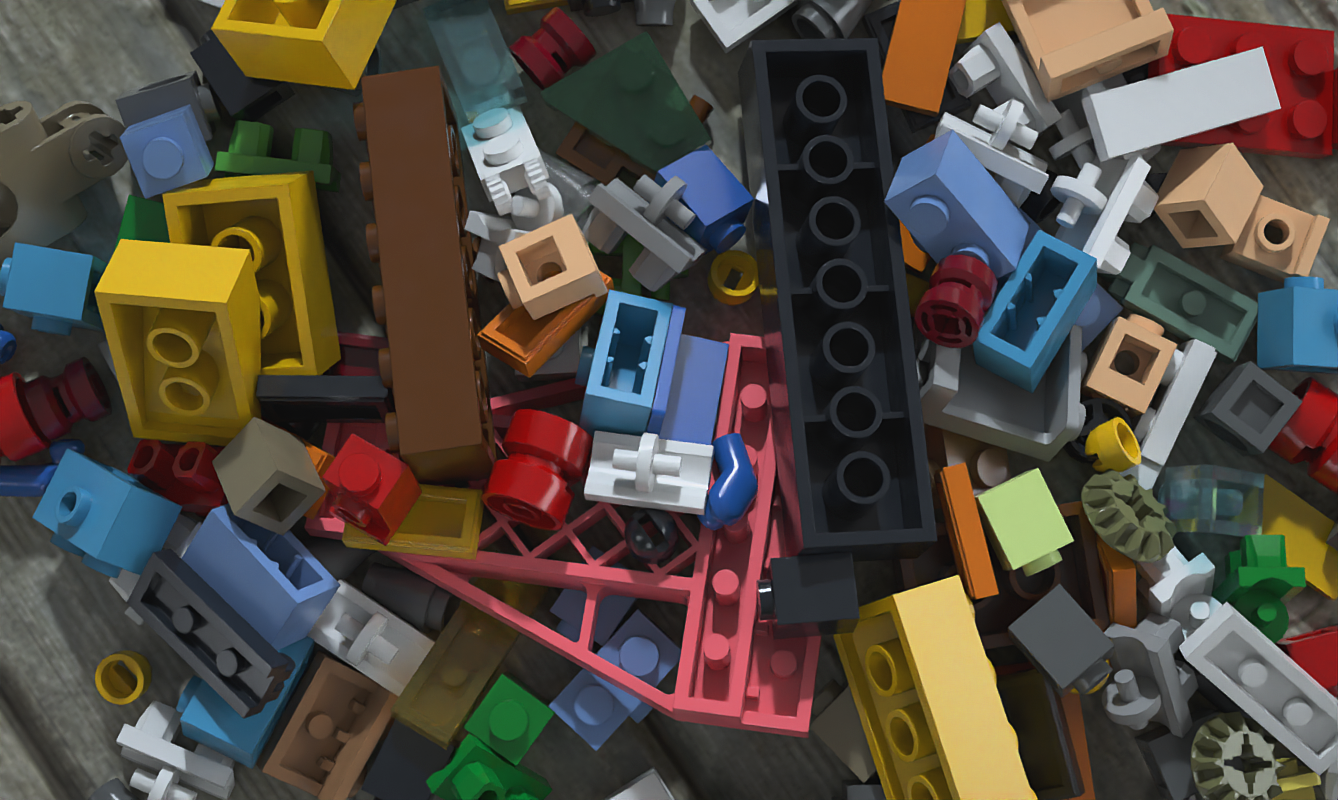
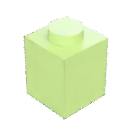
M1039 468L1026 471L974 496L981 525L1003 570H1015L1022 567L1026 577L1038 573L1062 561L1063 559L1058 549L1074 541Z

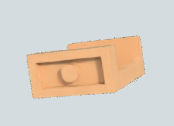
M1001 0L1047 102L1168 55L1174 32L1164 8L1154 11L1149 0Z

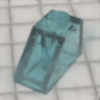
M442 0L422 8L469 124H472L478 115L494 108L509 109L528 102L518 72L487 0Z
M1216 465L1166 468L1165 483L1160 487L1157 502L1168 507L1169 511L1166 517L1174 523L1177 529L1176 534L1243 538L1245 535L1251 534L1262 535L1265 474Z

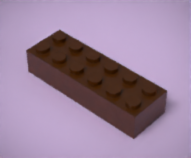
M439 66L361 77L363 101L353 103V115L359 141H366L369 161L359 163L362 192L366 202L372 201L376 220L375 223L366 224V241L370 260L372 263L378 262L382 285L372 286L373 307L377 324L385 325L389 348L379 349V367L382 383L385 389H392L396 412L386 413L385 415L388 445L391 453H398L399 459L409 465L419 484L439 486L487 479L498 458L485 351L481 349L477 336L482 330L476 271L472 269L474 264L471 232L464 229L469 210L458 117Z

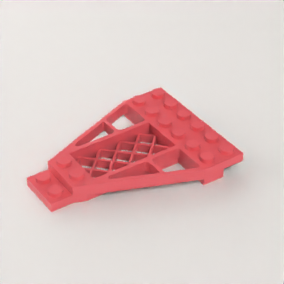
M730 333L729 341L722 342L729 344L714 436V440L727 434H741L757 478V496L742 519L732 526L725 524L718 530H711L701 523L698 541L679 518L685 513L664 510L675 520L678 534L689 548L661 569L657 564L646 563L643 564L649 572L611 568V566L630 553L624 536L626 524L615 511L622 504L596 501L597 504L570 524L567 525L564 522L559 532L531 552L528 551L513 530L520 523L502 516L485 503L484 507L496 522L480 533L476 560L377 550L379 553L676 721L801 738L809 737L822 636L774 640L772 620L760 621L758 613L756 581L767 579L770 558L786 557L765 338L762 336ZM576 378L491 398L496 447L505 459L508 456L503 451L501 445L513 415L517 410H541L583 400L587 387L575 384ZM327 423L322 449L333 456H337L353 433L399 459L398 453H391L385 423ZM592 452L586 465V468L584 470L583 476L577 480L569 481L567 485L569 488L579 481L585 487V482L590 468ZM715 458L713 459L709 490L720 476ZM488 478L479 481H467L468 489L483 491ZM455 483L439 486L455 487ZM330 490L314 520L306 518L304 528L310 536L342 540L345 523L332 516L329 512L335 501V497ZM607 516L624 540L594 560L577 536ZM651 521L642 526L650 538L658 533V530ZM505 534L521 556L482 550ZM567 543H570L585 564L549 560L546 558ZM695 561L693 578L675 576ZM472 577L585 592L587 597L579 641L573 642L471 585L468 583ZM618 595L679 603L688 607L675 693L665 694L592 653L599 607L605 597Z

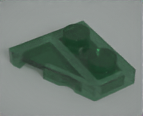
M647 31L540 92L546 106L554 111H560L588 129L591 135L605 144L621 150L630 156L633 162L655 176L660 169L704 145L709 146L711 144L710 136Z

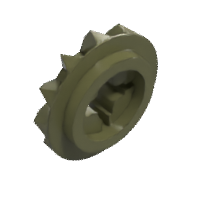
M1108 469L1101 475L1095 474L1084 485L1081 497L1085 513L1096 533L1114 550L1134 560L1153 563L1161 560L1174 548L1172 538L1176 534L1177 529L1174 523L1166 517L1169 511L1168 507L1158 503L1153 497V489L1145 490L1138 484L1135 476L1129 474L1122 477L1119 472Z
M1240 711L1219 714L1208 719L1196 733L1190 757L1192 776L1201 797L1204 800H1271L1283 793L1277 782V774L1286 765L1276 761L1273 752L1278 740L1265 735L1262 731V726L1256 720L1242 716ZM1239 756L1243 760H1248L1251 764V770H1249V773L1243 774L1242 771L1234 770L1233 766H1225L1224 761L1233 760V757Z

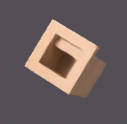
M1259 195L1236 244L1225 245L1220 259L1283 284L1284 279L1288 277H1308L1330 219L1319 214L1313 216ZM1266 224L1282 230L1283 235L1278 245L1270 243L1265 238L1264 228Z
M572 213L498 246L507 266V269L497 273L504 293L513 309L524 305L533 320L592 294L599 297L608 293L587 241ZM551 271L562 272L542 281L543 277Z
M1129 314L1126 320L1119 316L1108 324L1081 381L1080 393L1091 399H1110L1121 405L1131 418L1146 413L1178 344L1162 337L1165 329L1148 318L1137 314ZM1120 352L1129 354L1134 360V370L1130 375H1123L1115 368L1114 360Z

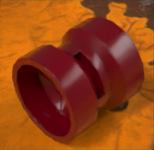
M558 7L552 8L541 18L540 29L532 36H521L508 47L510 54L523 71L549 96L564 84V74L573 66L583 67L597 55L596 50L584 33Z
M962 254L949 255L941 259L930 277L929 290L922 296L915 311V323L919 331L927 339L944 347L963 348L971 345L977 339L983 326L984 312L991 306L997 293L998 281L994 272L980 260Z
M81 357L66 364L63 373L53 378L41 375L26 382L23 386L31 413L39 428L49 440H55L71 433L73 424L84 419L95 422L112 414V406L105 386L98 372L86 357Z

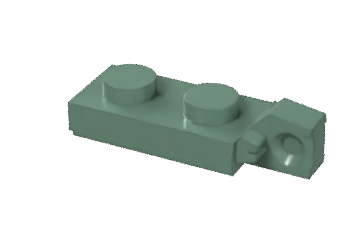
M1134 242L1129 248L1131 254L1121 273L1117 275L1097 273V276L1111 283L1106 292L1114 299L1119 300L1118 303L1158 323L1166 331L1186 342L1197 339L1216 348L1215 352H1217L1215 358L1227 365L1236 361L1258 319L1257 302L1154 244L1147 248Z

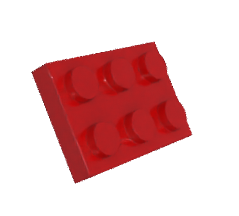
M1167 14L1174 29L1169 52L1166 56L1148 62V79L1263 46L1281 109L1161 145L1196 148L1234 143L1239 152L1311 159H1322L1332 155L1334 31Z

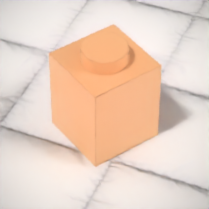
M1234 143L1181 149L1157 193L1159 199L1154 207V211L1183 249L1236 244L1264 186Z

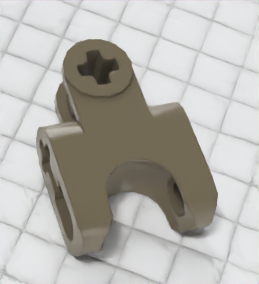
M75 100L63 104L59 109L41 119L38 118L31 102L15 101L0 106V270L4 260L7 257L12 258L15 242L46 247L75 230L86 220L88 213L78 194L106 177L116 174L124 167L128 160L119 138L126 130L121 122L105 115L100 108L87 101ZM102 156L104 159L98 160L97 158Z

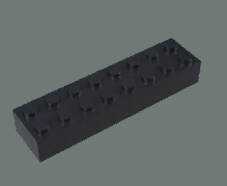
M878 38L751 40L738 71L749 188L750 194L754 197L751 208L786 557L852 551L853 562L918 558L937 542L900 222L898 217L884 202L894 178Z

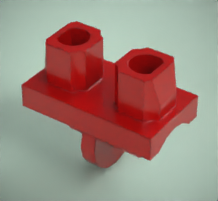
M142 439L138 443L127 468L128 474L143 485L182 506L181 511L195 512L198 517L206 519L212 509L229 503L212 464V461L225 447L209 446L205 442L190 441L185 445L163 444L159 440Z

